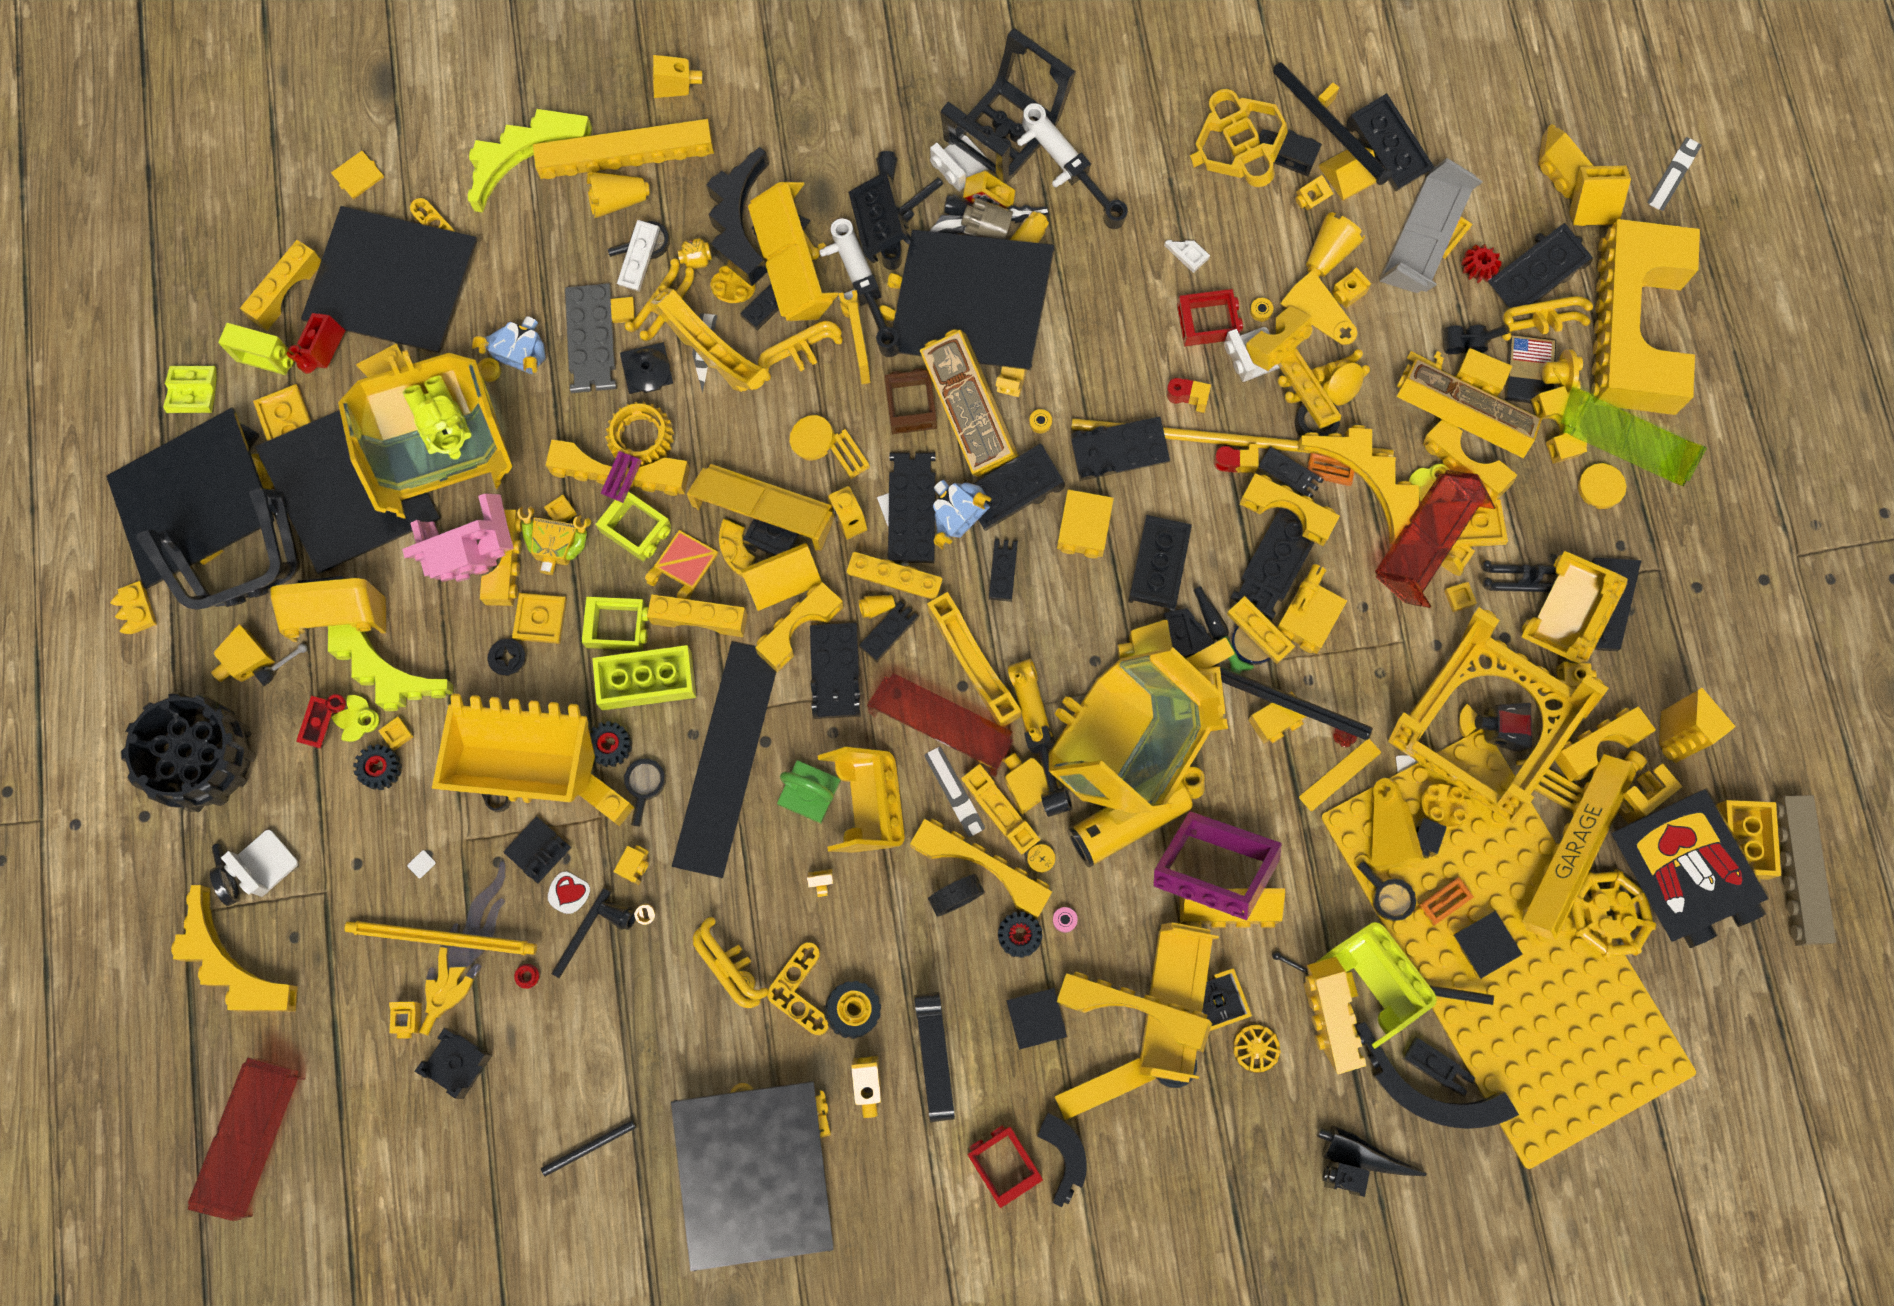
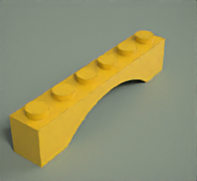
M551 440L546 467L553 476L559 478L571 476L579 481L590 479L596 480L600 484H605L612 466L604 465L591 459L574 443ZM664 457L654 463L639 467L630 489L634 486L640 487L647 492L659 490L671 496L685 495L690 467L687 461Z
M946 592L927 603L928 613L999 728L1002 729L1021 717L1019 706L984 657L949 593Z
M924 819L910 843L912 849L930 859L959 858L984 867L1004 884L1017 909L1026 914H1031L1033 918L1038 919L1052 894L1047 883L1039 879L1036 882L1027 877L1029 874L1018 867L1015 869L1006 865L1007 861L997 855H994V857L985 853L986 849L976 843H973L971 846L964 842V836L955 831H952L950 834L943 830L944 825L934 819H931L930 822Z
M1074 972V975L1066 973L1057 999L1060 1005L1083 1013L1108 1006H1124L1137 1009L1161 1022L1179 1045L1204 1052L1212 1026L1206 1014L1195 1010L1192 1011V1014L1182 1011L1183 1007L1169 1002L1168 1006L1159 1004V999L1145 995L1144 998L1134 996L1135 991L1121 987L1119 991L1111 988L1112 984L1098 979L1097 983L1089 981V976L1082 973Z

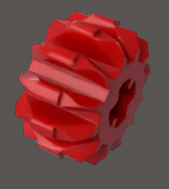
M1483 244L1481 247L1478 245L1473 246L1471 250L1469 249L1465 252L1464 258L1461 261V265L1464 267L1463 274H1470L1469 280L1473 279V277L1476 278L1477 284L1482 279L1487 283L1488 280L1499 272L1498 270L1502 263L1498 260L1500 253H1493L1494 247L1487 249L1486 244Z

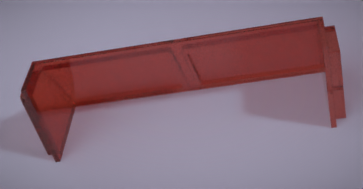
M1446 470L1445 473L1439 474L1409 519L1411 523L1405 525L1375 570L1376 578L1404 603L1420 607H1432L1423 593L1477 509L1479 507L1496 508L1478 474Z
M895 673L890 678L884 677L867 704L868 713L873 715V717H876L878 712L921 732L989 766L991 776L997 777L1014 743V740L1011 739L1012 731Z
M247 1057L246 1062L241 1066L217 1127V1134L213 1137L188 1201L189 1206L187 1210L230 1221H238L242 1218L253 1216V1214L247 1213L296 1083L298 1080L306 1079L297 1075L298 1070L265 1059Z

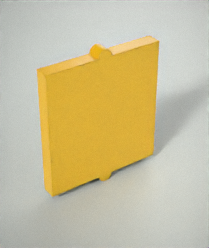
M362 150L331 172L340 183V188L345 189L352 199H355L384 178L383 174L376 167V163L371 161Z

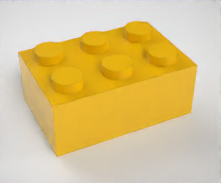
M1726 800L1717 804L1759 879L1769 880L1781 876L1776 802Z

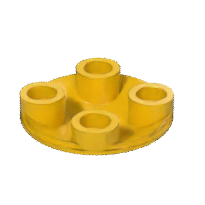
M722 266L719 272L713 276L710 283L712 293L718 299L727 303L744 302L755 292V284L750 286L728 266Z
M1342 361L1337 365L1336 371L1330 380L1324 384L1323 389L1335 405H1344L1357 395L1364 378L1361 366L1356 363Z
M1434 784L1424 791L1421 804L1429 820L1446 826V829H1454L1461 826L1468 817V805L1464 798V791L1460 787Z

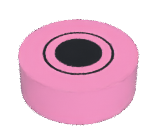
M1062 907L1054 913L1053 925L1060 932H1070L1077 925V915L1072 909Z

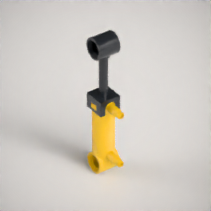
M1031 659L1009 665L1008 674L1015 688L1026 730L1024 733L1028 749L1033 754L1039 753L1049 789L1046 793L1041 794L1044 810L1048 817L1072 810V802L1066 787L1058 788L1055 776L1049 772L1048 750L1052 749L1056 742L1053 731L1049 728L1037 683L1038 675L1034 663Z

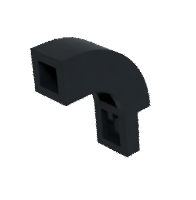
M1047 1113L1037 1137L1054 1145L1063 1157L1064 1174L1052 1199V1203L1062 1207L1064 1203L1069 1204L1073 1196L1072 1184L1083 1187L1087 1171V1160L1082 1142L1075 1131L1063 1120Z

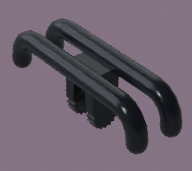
M1484 560L1481 563V569L1488 573L1515 574L1516 582H1492L1491 578H1485L1482 581V587L1489 591L1550 592L1554 583L1539 582L1543 579L1544 574H1557L1554 565L1491 564L1490 560Z

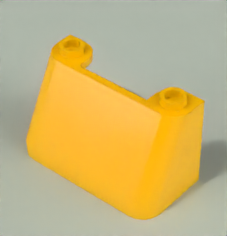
M1564 551L1562 555L1558 556L1554 564L1556 573L1559 576L1538 617H1533L1531 620L1528 619L1524 623L1521 637L1573 662L1586 663L1626 588L1628 579Z

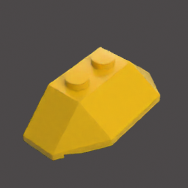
M1553 124L1548 126L1541 139L1538 165L1542 173L1548 176L1554 183L1557 191L1561 192L1565 198L1573 199L1580 167L1593 166V164L1567 133L1556 128Z

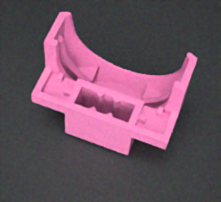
M482 494L478 496L484 520H476L440 535L434 521L420 522V520L411 522L416 544L402 549L404 558H415V561H421L424 576H430V578H435L436 580L441 579L442 582L456 579V582L470 579L471 574L487 573L489 571L488 568L497 565V558L505 556L506 551L514 549L501 495Z

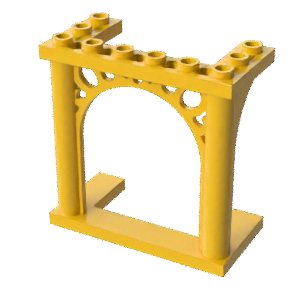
M1478 607L1461 638V643L1409 715L1406 713L1401 715L1388 742L1454 786L1460 787L1465 793L1514 824L1533 800L1532 792L1583 718L1586 719L1609 688L1599 678L1586 675L1576 690L1572 689L1566 681L1556 679L1549 674L1548 670L1541 666H1535L1523 654L1515 653L1508 649L1507 645L1502 641L1492 639L1491 636L1500 620L1491 611ZM1483 654L1490 658L1491 668L1484 669L1479 663L1480 655ZM1471 661H1472L1473 667H1474L1475 670H1476V671H1474V672H1470V671L1467 670L1468 668H1470V667L1472 666L1471 664H1469ZM1497 663H1498L1501 667H1504V668H1506V669H1505V670H1500V669H1498V668H1497ZM1499 676L1518 683L1534 698L1542 717V732L1537 746L1502 796L1418 742L1452 692L1462 683L1475 677ZM1539 689V690H1541V692H1543V693H1545V694H1547V695H1546V696H1541L1540 694H1538V691H1537V690ZM1555 699L1562 704V707L1559 710H1549L1546 708L1545 702ZM1549 716L1560 717L1558 720L1555 718L1553 724L1548 720Z

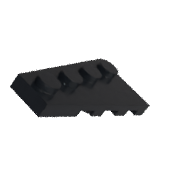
M1596 557L1592 559V563L1628 579L1626 588L1594 650L1618 652L1621 649L1642 560Z

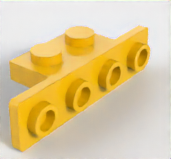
M857 552L852 553L847 568L848 575L931 600L938 597L943 581L941 577L918 571L914 567L901 566L888 559L881 560Z

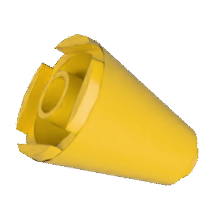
M587 172L586 175L587 184H591L588 197L594 218H599L646 201V196L650 194L648 182H644L643 178Z
M1334 212L1328 213L1325 217L1306 263L1307 272L1310 273L1314 270L1318 277H1325L1365 239V235L1360 236L1362 230L1355 223L1344 216H1341L1340 219L1334 217L1336 214Z

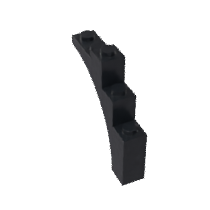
M760 147L750 153L739 166L734 167L729 175L720 171L706 184L710 198L719 204L714 206L708 214L712 226L721 233L711 243L714 255L750 286H753L768 272L764 259L752 248L745 237L743 227L744 206L749 191L758 176L769 165L766 152Z

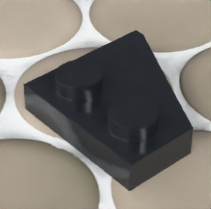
M1187 608L1164 613V620L1168 621L1172 647L1184 658L1190 657L1216 643Z

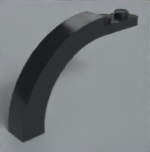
M1365 1021L1354 1025L1357 1035L1361 1039L1362 1046L1366 1045L1370 1052L1367 1057L1375 1069L1377 1067L1381 1069L1373 1074V1077L1394 1101L1411 1113L1439 1125L1464 1129L1494 1126L1519 1115L1509 1097L1503 1091L1470 1103H1446L1422 1095L1401 1078L1380 1046L1374 1049L1372 1044L1377 1040Z

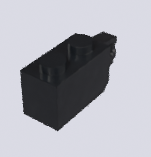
M1262 129L1259 135L1260 144L1273 145L1278 133ZM1288 130L1273 163L1309 177L1322 144L1313 138H1306L1292 130Z

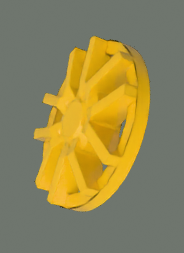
M1251 1025L1243 1028L1237 1034L1233 1043V1053L1236 1061L1242 1068L1254 1073H1261L1271 1069L1278 1062L1281 1053L1280 1043L1276 1034L1261 1025ZM1253 1029L1262 1030L1258 1038ZM1247 1031H1249L1253 1037V1039L1250 1041L1244 1035V1033ZM1267 1032L1271 1037L1264 1042L1262 1037ZM1240 1037H1242L1247 1045L1237 1046ZM1272 1040L1275 1042L1276 1049L1268 1047ZM1246 1048L1247 1054L1239 1056L1238 1050ZM1267 1050L1276 1053L1274 1059L1266 1055ZM1250 1057L1249 1066L1241 1060ZM1263 1058L1271 1062L1266 1067L1263 1066ZM1254 1059H1259V1068L1257 1069L1253 1068Z

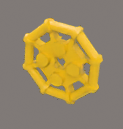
M1616 869L1614 872L1602 873L1588 872L1571 908L1576 927V936H1580L1593 946L1604 958L1628 954L1639 955L1650 933L1656 929V923L1653 922L1649 901L1645 893L1623 875L1621 870ZM1611 882L1610 889H1600L1597 883ZM1619 886H1623L1626 890L1633 894L1634 897L1631 898L1628 893L1621 892L1619 890ZM1590 889L1592 893L1590 897L1592 898L1586 902L1583 898ZM1637 901L1639 903L1642 920L1637 918L1634 903H1636ZM1582 909L1585 910L1588 925L1585 924ZM1610 909L1615 913L1614 920L1611 916H1607V911ZM1636 927L1641 928L1633 940L1630 933ZM1590 930L1598 931L1603 940L1598 939ZM1612 939H1621L1625 945L1613 946L1611 944Z

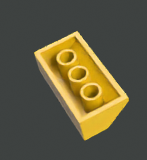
M1700 688L1661 711L1659 745L1662 748L1663 754L1669 760L1677 763L1713 745L1736 726L1707 692Z
M1234 888L1227 890L1245 896L1248 888ZM1264 888L1248 920L1179 896L1180 924L1202 928L1201 924H1211V928H1226V924H1236V928H1251V924H1260L1261 928H1275V924L1282 922L1285 888Z

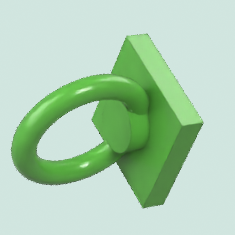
M797 760L792 772L785 771L780 774V780L786 785L777 805L822 824L841 779Z

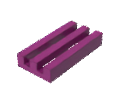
M619 451L601 494L624 503L642 460ZM630 462H632L631 467H630V469H629V471H628V473H627V476H626L625 473H626V471H627V468H628ZM621 482H623V485H622V487H621V489H620V492H619V494H618V496H617L616 493H617V491H618V489H619V487H620Z

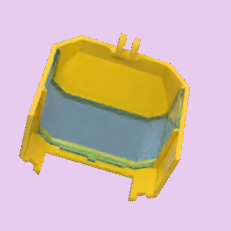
M408 350L402 351V356L407 366L399 368L396 357L393 354L388 355L393 370L358 380L338 402L351 462L376 511L383 513L386 511L394 512L397 517L406 519L402 504L404 499L491 472L497 490L501 484V478L505 473L508 474L512 468L508 450L476 360L446 353L413 363ZM434 376H442L453 401L458 404L471 432V437L466 439L459 449L461 456L458 459L450 458L449 454L439 452L428 453L414 423V416L402 393L404 389L412 385H420L423 393L427 394L429 392L424 384L425 381ZM446 429L442 430L444 435L448 434Z
M1173 647L1121 658L1096 679L1081 704L1065 696L1062 703L1070 711L1075 712L1073 717L1061 708H1058L1054 713L1067 726L1049 752V772L1082 801L1132 814L1181 808L1177 803H1168L1210 732L1228 729L1227 719L1223 717L1222 705H1225L1223 694Z

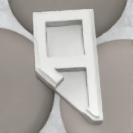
M1167 240L1164 245L1193 273L1210 257L1195 241L1172 242V240Z

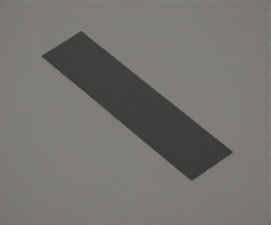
M731 641L671 867L723 878L776 676V671L757 654L756 646Z

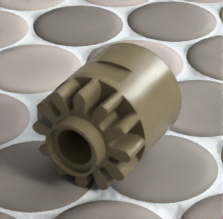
M976 198L972 206L967 205L961 221V225L966 226L963 235L1005 239L1013 211Z

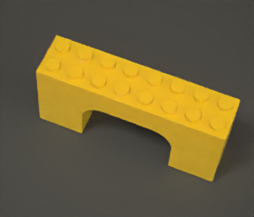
M1617 219L1613 226L1608 228L1605 237L1601 238L1598 247L1599 252H1601V258L1597 267V271L1600 272V279L1596 286V291L1599 292V299L1595 306L1598 320L1594 326L1597 340L1593 346V354H1596V361L1592 367V375H1595V380L1591 387V396H1594L1593 405L1676 415L1693 398L1695 354L1662 351L1651 347L1641 335L1640 317L1642 287L1681 291L1696 274L1699 267L1700 229Z

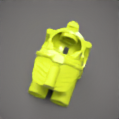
M434 376L425 381L424 384L429 392L427 394L423 393L420 385H412L404 389L402 393L414 416V423L428 453L439 452L449 454L452 459H458L461 456L459 449L464 441L471 437V432L458 404L453 401L442 376ZM446 429L448 434L444 435L442 430Z

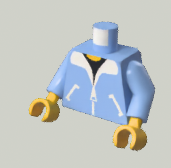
M528 316L525 317L521 326L509 322L505 327L487 337L476 336L473 338L472 348L479 347V353L484 354L486 349H488L492 358L496 361L531 375L537 373V367L546 359L544 343L539 334L534 331L538 322Z
M945 480L935 485L934 490L940 496L933 504L937 535L934 538L936 546L943 550L945 542L951 544L952 539L949 538V535L961 538L990 508L985 501L990 502L991 497L985 494L981 486L967 482L963 484L954 483L949 486Z

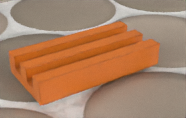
M1310 453L1307 465L1308 470L1323 478L1324 481L1346 486L1352 485L1354 471L1349 468L1350 471H1346L1336 467L1315 464L1314 461L1349 468L1331 457Z
M1457 877L1418 906L1425 912V916L1431 920V924L1434 926L1474 898V896L1462 880ZM1456 885L1460 887L1436 906L1429 909L1428 905L1451 888ZM1461 893L1466 895L1438 917H1435L1434 913Z

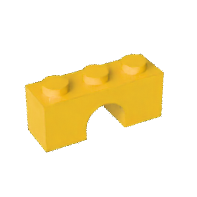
M1292 306L1285 309L1276 317V335L1260 331L1246 343V350L1253 364L1266 371L1278 365L1287 354L1293 352L1303 340L1310 337L1312 333V316Z
M1565 386L1540 393L1531 399L1537 417L1542 420L1552 419L1559 426V435L1546 442L1553 464L1578 457L1587 452V441L1581 434L1579 418L1573 411L1571 405L1572 398L1570 393L1566 391Z

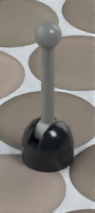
M299 644L298 649L274 666H260L252 671L263 686H266L273 680L274 671L299 653L306 652L307 645Z

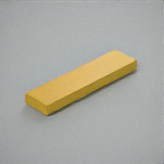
M1297 348L1287 354L1278 366L1318 427L1323 428L1340 421L1341 414Z

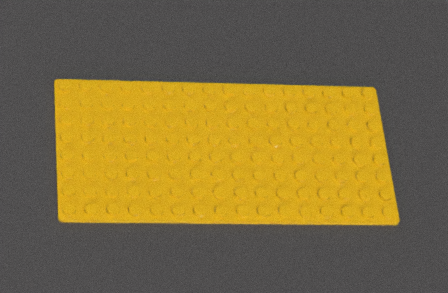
M1483 729L1437 752L1438 755L1501 796L1515 778L1497 746L1485 741ZM1417 763L1389 778L1399 785L1403 801L1408 802L1415 828L1419 820L1422 818L1428 819L1421 804L1424 791L1434 784H1447L1456 787L1421 763ZM1374 787L1322 814V822L1375 912L1372 898L1376 887L1357 868L1362 861L1383 882L1389 879H1399L1412 887L1416 896V906L1410 916L1401 921L1393 922L1385 920L1377 912L1376 914L1427 984L1494 995L1493 1005L1436 996L1437 1002L1432 1007V1010L1469 1074L1476 1078L1474 1082L1483 1098L1485 1099L1499 1091H1503L1519 1113L1518 1116L1499 1125L1525 1168L1531 1169L1695 1076L1696 1070L1627 957L1625 955L1604 958L1593 946L1580 936L1577 937L1572 909L1556 941L1527 931L1522 921L1523 911L1527 906H1530L1533 900V891L1537 885L1540 886L1544 868L1547 864L1550 865L1553 859V850L1556 846L1555 840L1532 803L1529 804L1516 822L1512 824L1464 792V798L1468 805L1467 820L1457 828L1446 829L1438 854L1432 858H1424V861L1390 869L1372 867ZM1386 787V790L1383 791V794L1387 796V792H1389L1391 788ZM1459 877L1474 898L1433 926L1431 920L1425 916V912L1418 905ZM1387 885L1379 895L1380 906L1389 915H1402L1409 908V895L1401 886ZM1456 885L1430 903L1428 905L1429 909L1436 906L1460 887ZM1461 893L1434 913L1435 917H1438L1466 895ZM1587 893L1583 898L1586 902L1590 901ZM1582 909L1585 924L1588 925L1585 910ZM1496 911L1523 955L1480 979L1473 966L1470 965L1463 954L1454 934ZM1590 930L1598 939L1603 940L1598 931ZM1612 939L1611 944L1613 946L1619 945L1615 939Z

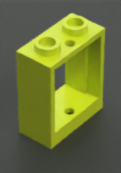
M226 323L218 343L236 362L282 375L287 374L294 363L287 356V352H290L292 355L293 353L288 350L279 337Z
M629 491L624 503L614 500L595 524L602 534L642 562L655 553L657 544L661 539H666L671 531V524L668 518ZM632 505L658 522L639 547L613 530Z
M586 597L582 634L583 645L586 648L643 651V644L647 643L648 638L647 630H645V621H649L647 618L649 607H647L643 599ZM600 609L638 611L635 641L597 639Z

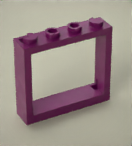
M1189 812L1154 869L1153 887L1248 920L1280 861L1282 843ZM1189 836L1263 862L1245 896L1170 869Z

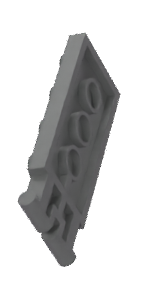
M610 283L565 287L569 371L571 374H574V384H570L571 393L591 392L592 384H595L596 391L617 389L616 380H612L611 370H616L614 327L611 317L612 292Z

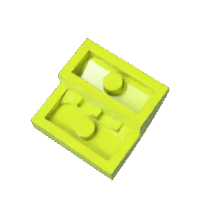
M170 366L165 381L168 391L163 408L166 413H212L216 391V367Z

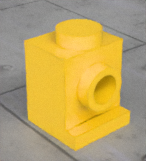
M1323 175L1296 191L1298 196L1295 197V200L1301 209L1305 207L1308 211L1333 195V192ZM1308 192H1312L1314 194L1313 199H1310V197L1307 194Z
M1356 267L1349 275L1335 284L1332 294L1334 299L1347 309L1367 294L1371 283Z
M1563 662L1556 667L1557 679L1566 681L1574 690H1576L1586 675L1597 677L1596 671L1591 669L1590 663Z
M638 845L634 849L627 846L613 872L639 886L641 881L638 877L645 873L649 862H647L649 851Z

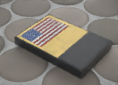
M1511 334L1512 337L1508 341L1507 364L1511 365L1512 368L1506 380L1505 400L1532 403L1531 399L1538 394L1554 389V384H1545L1543 382L1541 371L1546 362H1555L1556 340Z

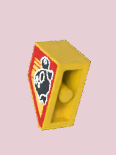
M987 171L966 177L963 198L974 203L977 198L1004 208L1013 205L1015 190Z

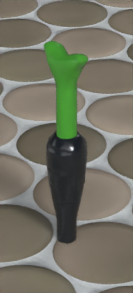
M1201 586L1194 589L1193 592L1198 599L1210 635L1217 641L1226 638L1233 649L1227 637L1229 633L1228 627L1218 610L1208 599ZM1235 651L1234 655L1228 658L1231 671L1238 674L1254 668L1253 665L1241 661Z

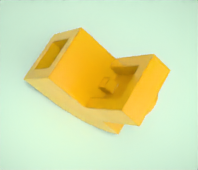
M1002 367L1001 374L997 377L995 385L998 387L997 392L1019 397L1027 370Z

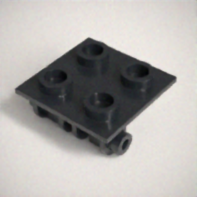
M536 816L503 853L520 867L528 877L539 884L572 847Z

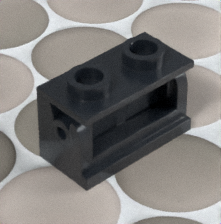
M1329 1162V1165L1324 1167L1322 1181L1325 1182L1324 1187L1336 1190L1340 1188L1349 1191V1194L1365 1197L1370 1171L1342 1163Z

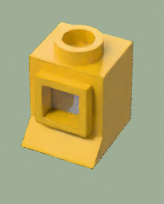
M389 1002L391 1010L389 1033L397 1034L396 1039H411L412 1034H420L422 1003Z

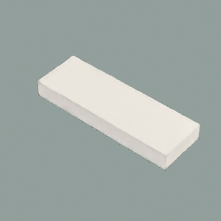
M637 220L617 282L619 286L640 292L660 230L659 226Z

